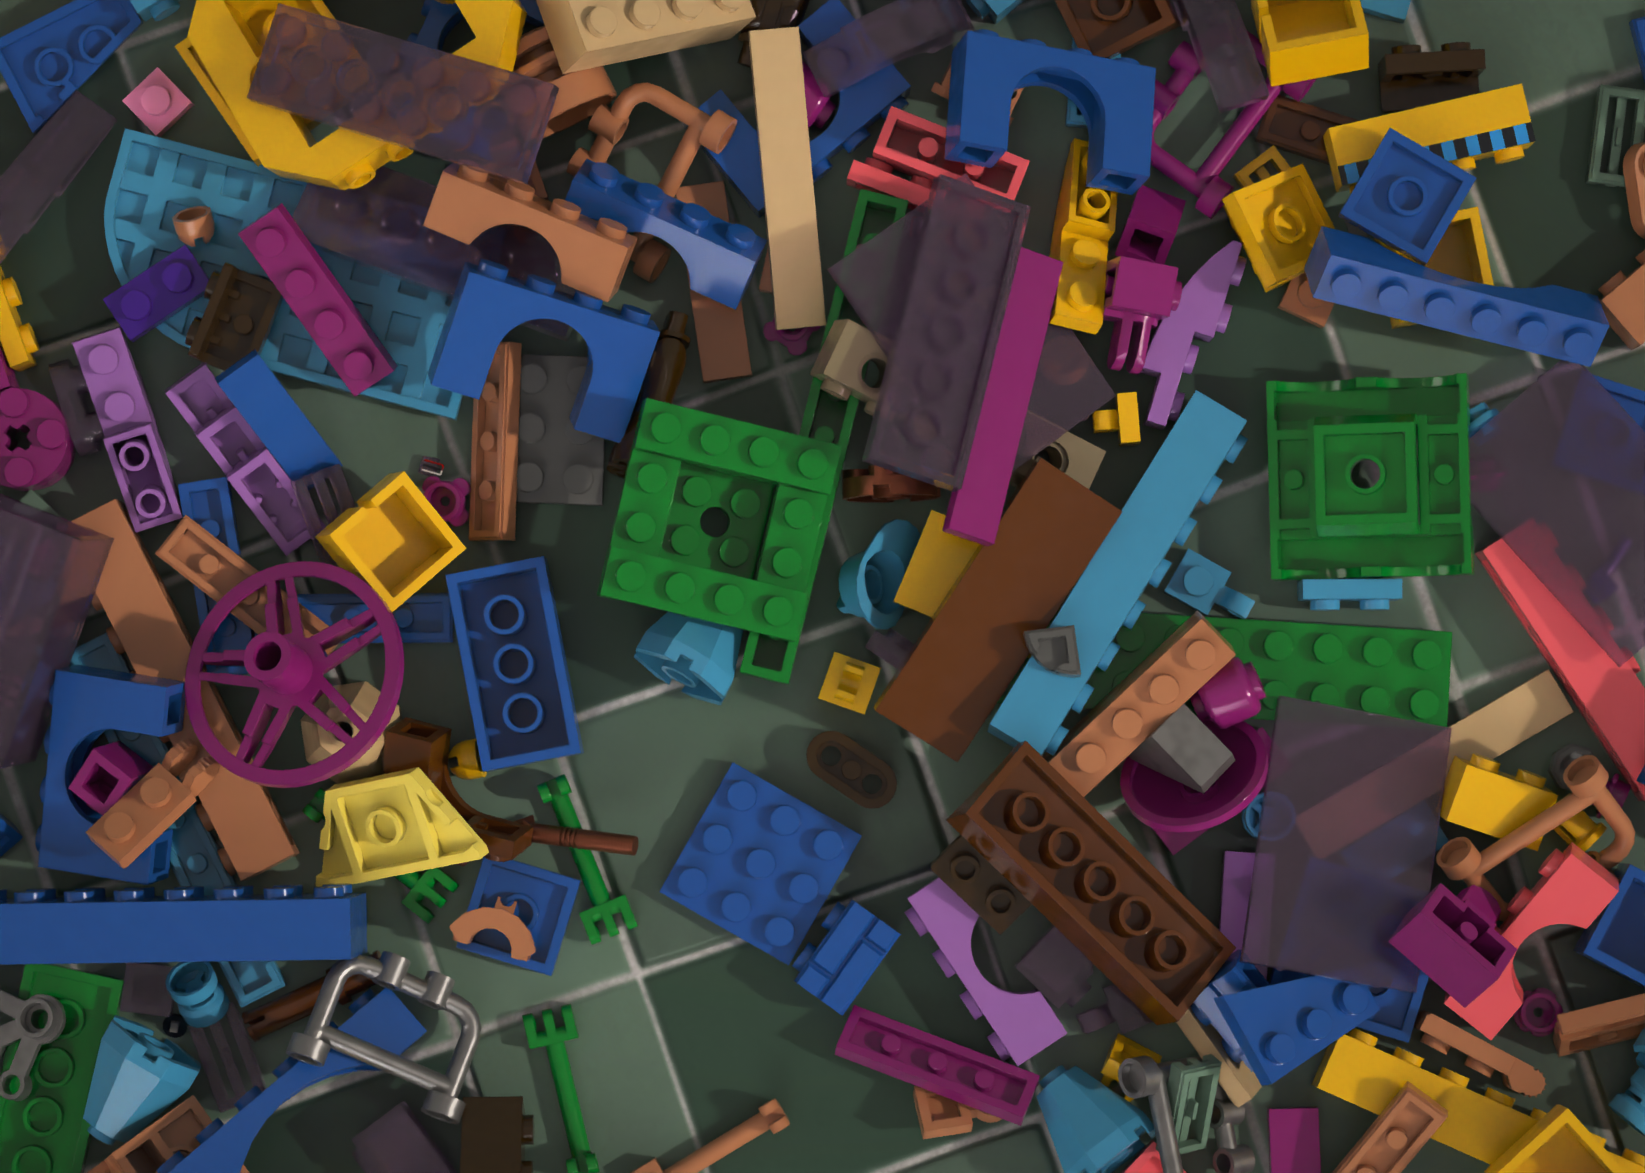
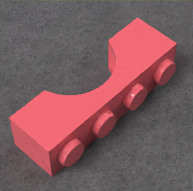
M1571 842L1563 853L1556 848L1546 858L1538 870L1543 875L1531 890L1524 886L1517 892L1506 908L1511 914L1500 927L1496 926L1494 929L1517 950L1530 934L1549 925L1569 924L1587 929L1619 892V879ZM1515 954L1499 979L1466 1008L1445 991L1444 1004L1490 1041L1523 1004L1524 990L1516 977L1513 965Z

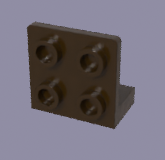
M961 834L931 863V870L1000 935L1032 905Z

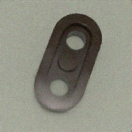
M826 731L815 736L810 742L806 753L810 770L817 777L858 805L869 809L880 808L889 803L894 797L897 789V779L892 768L846 735L837 731ZM829 746L836 747L841 753L840 761L833 766L826 765L821 758L822 751ZM874 774L881 779L882 786L877 793L870 794L863 789L862 781L865 776Z

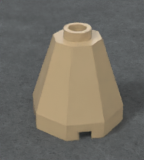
M367 681L333 686L366 723L378 701L380 691ZM325 694L317 700L315 705L342 729L346 727V723H349L353 729L352 737L354 738L360 730ZM396 705L388 725L373 746L350 767L330 777L331 780L339 784L384 774L383 753L385 735L388 729L402 720L400 705ZM306 713L300 720L306 761L311 765L328 758L345 746L340 739L330 731L322 728Z

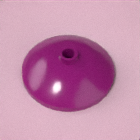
M1210 718L1201 721L1233 753L1235 758L1231 766L1204 794L1130 759L1128 756L1123 764L1120 777L1121 792L1128 809L1142 823L1168 832H1195L1212 828L1228 821L1254 800L1266 780L1269 766L1268 755L1258 732L1245 721L1226 729H1219L1214 726Z

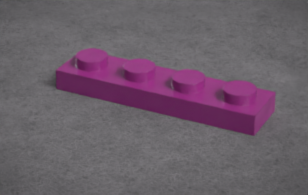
M282 203L238 233L354 397L397 368L398 365Z
M856 1005L852 1008L835 1049V1055L1019 1126L1022 1125L1040 1075Z

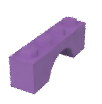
M939 877L907 897L912 907L904 913L920 937L929 932L939 946V949L932 953L933 957L947 978L954 974L958 975L967 989L959 995L975 1020L983 1015L994 1030L992 1034L987 1036V1039L1003 1062L1012 1057L1016 1065L1019 1066L1067 1034V1031L1038 989L1024 992L1007 991L996 987L982 976L975 965L971 951L972 932L980 915Z

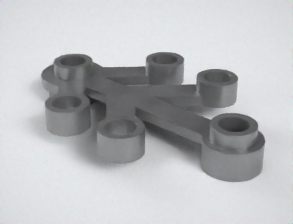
M0 985V1011L15 1018V1020L0 1026V1059L6 1046L20 1041L10 1069L0 1075V1095L8 1100L22 1101L31 1093L32 1080L29 1073L41 1045L51 1043L61 1035L66 1023V1014L60 1001L50 995L37 994L25 1001L3 991ZM46 1011L48 1013V1021L46 1026L41 1029L38 1025V1018L41 1013ZM14 1077H18L20 1080L19 1090L12 1094L9 1088L10 1082Z

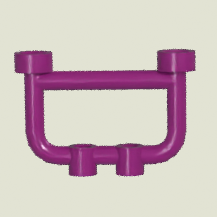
M1220 25L1211 28L1197 40L1194 46L1184 40L1176 48L1168 61V65L1175 69L1173 74L1165 84L1155 79L1151 165L1199 198L1195 208L1210 219L1214 218L1224 206L1222 199L1231 194L1234 186L1218 175L1279 93L1283 91L1297 102H1300L1317 80L1316 78L1271 87L1269 77H1267L1198 171L1195 172L1156 144L1154 132L1161 121L1166 119L1172 112L1182 93L1190 82L1198 77L1207 64L1209 57L1218 46L1231 44L1266 67L1262 53V43H1260L1259 38L1236 25Z

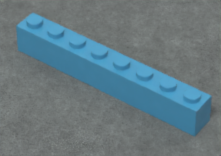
M1195 391L1123 507V512L1094 554L1049 627L1074 625L1081 676L1071 678L1053 674L1039 665L1031 656L990 722L987 732L1013 748L1018 743L1027 741L1041 756H1043L1045 751L1053 756L1055 755L1069 732L1068 729L1061 726L1071 709L1080 714L1095 689L1087 684L1097 667L1106 672L1121 647L1114 643L1113 640L1122 626L1130 630L1133 628L1146 607V604L1139 600L1148 584L1155 588L1159 586L1172 564L1165 559L1169 549L1174 542L1180 546L1184 545L1198 522L1191 518L1190 515L1199 501L1206 505L1210 503L1223 481L1216 476L1224 460H1227L1234 464L1248 441V438L1241 435L1247 422L1246 419L1201 392Z

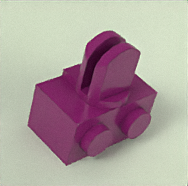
M1119 256L1107 261L1103 320L1114 322L1107 359L1109 369L1120 371L1126 360L1128 373L1137 375L1141 373L1145 364L1151 328H1157L1158 321L1170 317L1171 310L1176 311L1182 295V282L1176 281L1178 267L1125 256Z
M1442 883L1438 884L1407 913L1388 941L1464 1008L1499 979L1517 951V948L1494 929L1501 913L1497 900L1490 892L1475 885L1463 889L1455 896Z

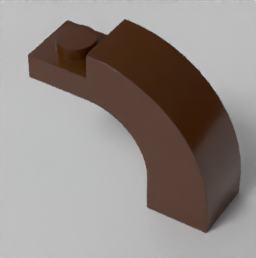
M408 717L388 729L385 735L383 753L384 774L419 767L487 845L489 853L484 856L486 859L497 862L513 860L531 846L532 826L479 812L468 805L457 793L448 770L452 729ZM469 862L459 863L457 865L464 867Z

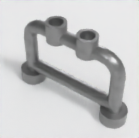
M387 951L382 952L380 960L359 954L358 957L351 960H339L325 977L304 1034L297 1032L292 1034L286 1054L301 1062L323 1067L330 1048L429 1090L421 1111L438 1120L459 1124L466 1104L459 1100L458 1096L479 1043L481 1023L479 1014L472 1003L452 992L455 980L435 971H427L423 980L407 973L411 963L408 959ZM352 975H364L384 988L401 991L417 998V1001L428 1007L444 1010L455 1015L461 1023V1034L446 1074L443 1075L329 1026L346 980Z
M1138 1056L1125 1059L1118 1070L1120 1087L1128 1097L1135 1099L1148 1096L1163 1173H1184L1166 1086L1171 1063L1180 1061L1186 1066L1187 1059L1197 1058L1202 1062V1058L1188 1057L1156 1063L1149 1056ZM1219 1083L1217 1085L1210 1127L1214 1129L1218 1148L1213 1156L1214 1169L1216 1173H1250L1255 1167L1254 1153L1246 1144L1237 1145L1233 1126L1240 1124L1244 1120L1245 1106L1242 1105L1239 1108L1235 1106Z

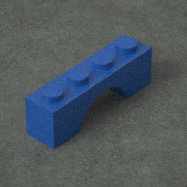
M589 159L585 160L573 178L565 199L581 208L580 214L596 221H599L600 218L612 219L625 225L628 228L627 233L642 232L663 239L674 247L683 258L689 272L691 290L735 310L748 289L767 243L766 239L757 236L747 226L726 222L711 215L707 209L700 205L686 204L666 195L656 185L640 183L620 174L616 168L609 164L595 163Z

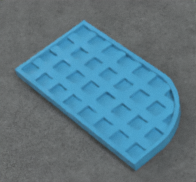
M125 128L104 209V227L108 253L121 286L185 245L176 234L172 217L179 211L195 206L210 207L215 222L214 235L207 244L204 243L201 237L194 239L196 247L188 246L209 279L214 270L221 272L225 262L242 271L272 282L238 233L282 203L398 365L392 373L358 395L457 421L463 395L431 385L428 371L465 261L475 265H479L480 259L499 263L508 232L506 228L491 227L482 232L468 245L423 226L429 208L358 189L348 188L344 191L279 177L263 167L262 164L258 167L252 161ZM203 295L156 328L179 345L190 349L191 346L185 344L188 330L196 316L203 317L209 300L204 298ZM283 298L260 356L274 373L350 392Z

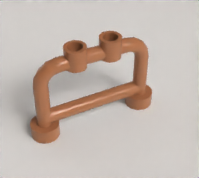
M648 82L635 83L620 93L611 108L601 104L596 109L589 122L588 129L596 133L597 137L590 151L580 147L574 153L567 166V173L575 177L586 159L595 163L602 162L608 164L607 159L614 145L622 138L628 127L629 116L633 108L641 102H647L688 125L657 186L666 195L674 198L700 146L702 145L712 152L719 154L733 136L737 126V119L720 109L710 116L660 86ZM634 232L633 236L638 239L630 258L631 261L635 262L633 273L649 283H653L664 270L669 260L671 249L654 240V235Z
M1584 755L1572 761L1564 771L1563 780L1572 791L1570 795L1481 852L1476 849L1468 838H1454L1442 846L1437 854L1436 862L1449 879L1463 880L1468 887L1475 885L1490 892L1501 908L1498 921L1504 922L1511 914L1506 910L1509 903L1502 899L1484 873L1594 804L1613 829L1615 839L1599 853L1597 851L1586 853L1615 875L1611 868L1628 856L1634 845L1635 830L1629 817L1605 786L1609 778L1606 769L1597 757Z

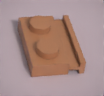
M1645 993L1558 1014L1556 1016L1558 1022L1555 1023L1553 1042L1558 1057L1638 1038L1642 1029L1645 1028Z

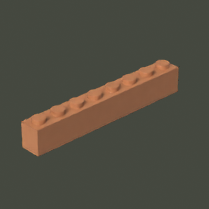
M114 499L64 524L62 527L68 537L65 539L66 554L74 561L86 567L90 582L84 584L85 592L96 611L104 608L112 626L106 629L107 635L119 655L126 652L134 668L129 673L185 681L186 666L194 641L139 532L135 533L124 503ZM203 665L202 672H207L206 665ZM201 680L202 705L209 726L220 743L231 754L236 756L243 738L215 683ZM185 698L182 731L159 737L163 743L171 741L173 747L185 738H190L199 746L195 759L178 775L181 782H183L187 771L193 765H196L202 758L211 756L194 732L189 719ZM251 758L248 764H252L253 758ZM219 765L220 768L216 777L198 794L201 803L195 805V809L205 829L208 832L216 830L224 846L218 849L217 852L230 876L238 874L241 881H246L300 854L267 786L247 781Z

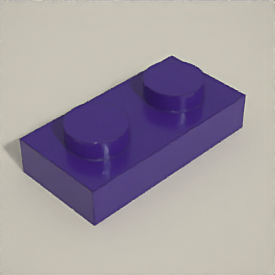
M185 244L105 297L103 301L129 340L135 342L202 297L205 293L209 277Z

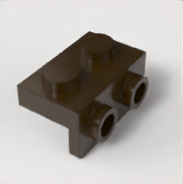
M1469 42L1442 44L1441 51L1421 52L1420 45L1395 46L1391 48L1392 54H1385L1378 63L1380 109L1384 113L1400 112L1478 94V77L1486 69L1485 49H1471Z
M225 262L221 272L214 270L204 293V298L209 300L202 318L197 316L194 318L185 340V344L191 346L188 352L189 356L222 371L231 367L254 349L261 355L283 301V296L273 282L242 271L236 266Z

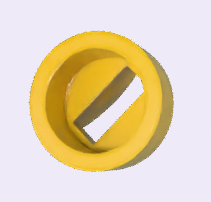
M476 738L461 741L450 750L448 759L457 758L459 765L450 768L456 777L463 780L486 777L487 772H482Z

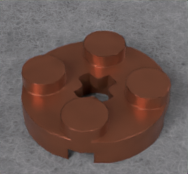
M880 464L870 465L868 469L842 470L843 500L847 499L848 502L893 503L894 500L910 499V502L941 498L940 466L910 467V470H899L898 465Z

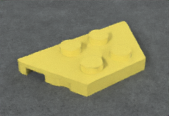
M419 767L334 784L325 791L323 806L325 826L321 830L319 849L324 850L322 872L316 876L315 885L316 887H322L323 884H358L480 860L489 853V850L483 840Z

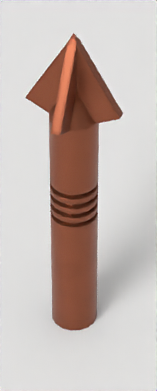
M533 815L513 821L533 827L531 844L539 843L632 856L636 855L638 850V837L633 835L535 823Z

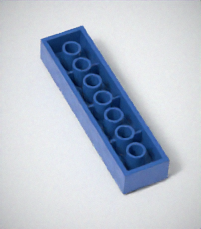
M348 883L323 884L322 887H314V893H303L302 884L273 885L271 888H263L264 894H254L253 885H229L213 889V895H204V886H177L174 889L163 890V896H155V887H126L124 890H114V896L106 897L104 887L75 888L74 891H64V897H56V888H34L14 892V898H7V889H0V965L351 960L358 957L359 954L367 953L366 893H353L352 884Z

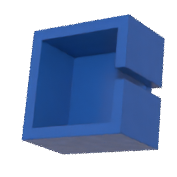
M1619 863L1614 872L1615 876L1619 879V892L1587 929H1584L1573 951L1645 989V872L1631 864Z

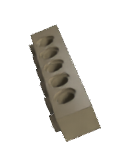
M849 319L835 320L810 372V375L823 381L820 389L845 401L851 395L867 403L864 411L882 421L891 423L894 417L910 425L907 433L923 442L934 445L936 439L948 444L953 447L950 455L960 460L978 385ZM868 360L873 361L879 370L878 381L872 387L865 384L861 375L862 367ZM912 382L916 383L922 392L921 403L915 409H912L905 400L906 388ZM955 404L962 408L965 415L964 424L958 431L954 430L948 421L949 411ZM1027 411L1009 485L1018 487L1033 464L1036 452L1043 448L1048 453L1050 464L1089 489L1106 451Z

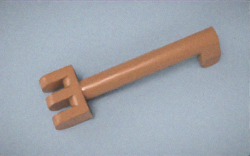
M774 1098L758 1108L760 1112L665 1170L662 1169L655 1157L630 1173H698L769 1129L773 1134L781 1131L790 1125V1121L777 1099Z

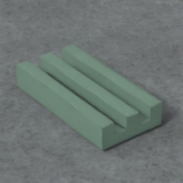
M1603 84L1598 86L1585 184H1605L1607 187L1619 186L1626 189L1624 176L1618 175L1627 99L1636 100L1630 140L1631 147L1636 143L1643 142L1645 90ZM1609 97H1616L1607 173H1601L1600 167Z
M1212 1054L1204 1055L1202 1062L1197 1058L1187 1059L1186 1066L1180 1061L1171 1063L1167 1091L1180 1154L1206 1149L1222 1064Z

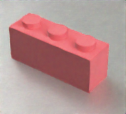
M891 106L873 150L872 158L885 162L894 167V170L909 176L917 175L939 184V188L957 195H974L980 200L982 205L1008 215L1010 214L1028 169L1029 160L1009 152H1005L992 168L945 160L946 127Z

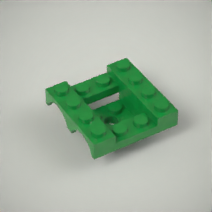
M1467 373L1423 378L1356 377L1347 380L1322 382L1266 381L1272 580L1294 581L1302 579L1474 575L1469 443L1470 399L1469 376ZM1416 428L1418 433L1420 524L1418 523ZM1363 460L1375 462L1380 469L1378 482L1373 487L1367 489L1357 487L1352 480L1354 466Z
M645 398L639 414L597 596L651 607L696 620L739 628L784 641L796 642L808 594L806 587L827 498L828 495H831L842 445ZM774 485H777L755 580H753V575L771 503ZM709 508L720 509L727 517V528L718 537H711L705 534L700 526V518L703 512Z

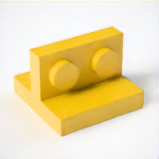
M1303 163L1232 192L1222 199L1230 224L1242 243L1253 271L1258 276L1265 292L1276 289L1304 273V267L1321 226L1335 229Z

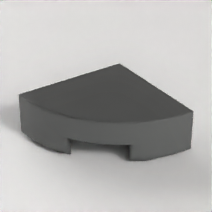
M1074 625L1024 631V641L1030 654L1044 669L1063 677L1076 678L1081 676Z

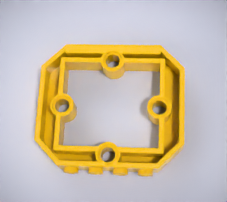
M196 0L187 37L263 167L279 177L345 191L348 188H359L370 182L376 175L375 171L389 161H400L411 155L417 149L416 143L432 133L440 134L452 128L458 122V116L472 106L480 107L493 101L500 94V88L511 80L527 12L519 0H435L442 4L456 3L476 38L410 82L395 81L388 84L380 92L375 105L318 143L297 110L304 103L308 95L309 84L306 75L285 58L276 54H264L240 13L258 0ZM284 74L282 88L270 94L271 81L277 75ZM415 100L416 109L414 114L409 119L401 121L400 110L406 102Z

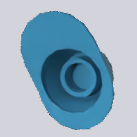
M899 519L885 523L875 534L865 551L849 557L844 562L838 578L840 596L836 606L839 611L865 618L867 622L877 629L887 630L896 625L905 607L893 601L921 536L914 525L909 521Z

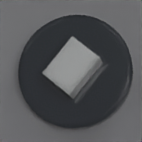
M170 1014L163 1021V1030L170 1037H181L187 1031L188 1024L180 1014Z

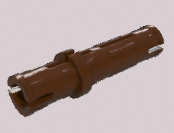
M376 950L368 956L380 960L381 954ZM331 968L326 970V976ZM352 975L346 980L338 1002L341 1005L352 1001V995L374 986L376 983L364 975ZM326 976L251 1011L243 1012V1021L245 1024H250L246 1029L253 1041L261 1040L262 1037L311 1015Z

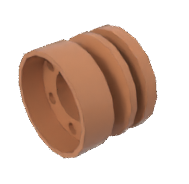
M545 25L521 36L511 80L500 88V93L504 96L526 93V96L511 108V115L526 142L549 137L592 116L601 104L607 106L617 96L603 66L562 74Z

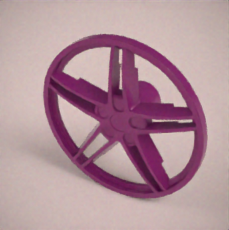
M298 561L275 565L251 575L237 584L218 601L202 623L191 647L186 666L185 698L189 719L194 732L206 751L220 765L233 774L258 785L277 788L301 787L337 775L360 759L373 746L383 733L395 711L404 676V650L399 627L394 615L381 596L366 582L343 568L321 562ZM315 577L338 583L354 592L369 609L349 620L344 618L310 638H306L294 578ZM284 579L292 633L285 634L280 580ZM267 586L268 604H265L266 632L256 635L248 643L245 650H224L223 653L207 652L216 630L229 612L247 596ZM377 621L378 625L359 638H353L330 655H327L326 649L350 638ZM382 635L385 648L384 680L378 701L365 723L341 694L328 682L324 674ZM203 665L245 666L251 676L202 672ZM201 680L254 687L259 690L258 697L242 731L245 736L236 756L231 754L220 743L209 726L202 705ZM323 694L360 730L354 738L315 705ZM296 706L345 744L343 748L328 758L306 767L291 770L262 768ZM273 708L278 709L273 721L271 722L267 732L265 733L261 741L263 742V744L259 749L254 761L252 762V764H248L263 736L265 728L271 717Z

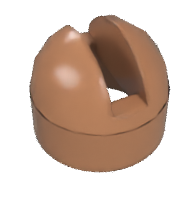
M190 207L179 211L172 217L179 240L188 246L196 247L194 239L201 237L204 243L207 244L214 235L215 222L210 207Z

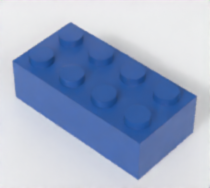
M541 556L445 575L482 772L583 754L584 750L548 560Z

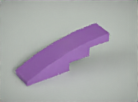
M201 363L164 390L165 394L225 473L231 485L287 556L323 530L326 525L217 384L216 376L208 365Z

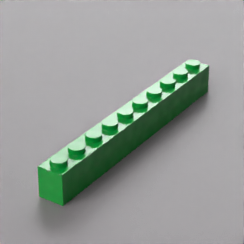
M860 189L820 351L835 320L849 319L877 333L908 210V200ZM870 360L862 367L861 375L864 382ZM814 376L799 435L842 445L831 495H828L806 587L808 594L797 641H784L750 631L740 668L741 674L788 686L860 402L859 399L851 395L845 401L820 389L823 381Z

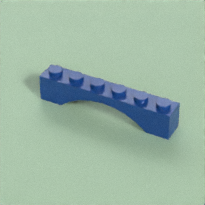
M1321 226L1304 267L1313 298L1591 367L1610 326L1600 300L1596 295L1553 284L1536 288H1510L1467 281L1415 263L1388 250L1368 237Z
M371 988L362 994L348 1007L353 1016L340 1027L333 1020L329 1023L331 1027L399 1056L427 1032L396 994L387 988H384L377 995ZM331 1048L323 1067L313 1066L289 1056L272 1071L277 1078L273 1084L264 1091L257 1085L254 1086L234 1104L239 1112L226 1124H223L219 1118L215 1119L195 1137L201 1144L187 1157L179 1150L156 1171L157 1173H240L252 1141L265 1121L284 1102L303 1089L330 1077L358 1071L382 1070Z

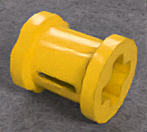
M1582 810L1553 830L1568 845L1573 842L1585 852L1602 836L1607 827L1602 822L1596 824Z

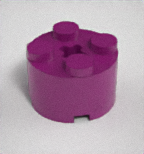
M12 387L0 391V485L18 491L39 490L54 485L66 475L75 459L76 436L71 417L58 403L36 391ZM19 431L29 432L27 439L31 442V445L26 450L21 447L16 448L18 442L15 436Z

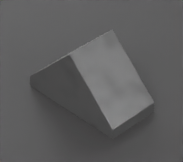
M1185 704L1164 721L1129 755L1130 759L1203 794L1235 761L1233 753Z

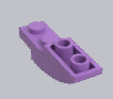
M1233 240L1214 254L1182 289L1177 310H1171L1170 317L1160 321L1148 345L1145 364L1141 371L1143 374L1157 378L1143 425L1163 430L1168 420L1177 421L1185 393L1177 391L1182 372L1191 375L1199 351V346L1191 344L1192 339L1196 338L1210 342L1214 338L1216 331L1224 334L1233 305L1224 303L1230 284L1239 286L1247 258L1239 256L1242 247L1241 242Z
M119 326L73 341L75 353L105 436L103 441L135 533L183 518L179 497L140 371L136 370L123 329Z

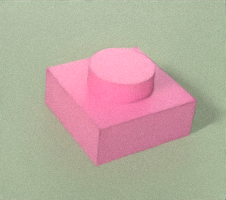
M158 67L122 100L157 137H161L194 106Z

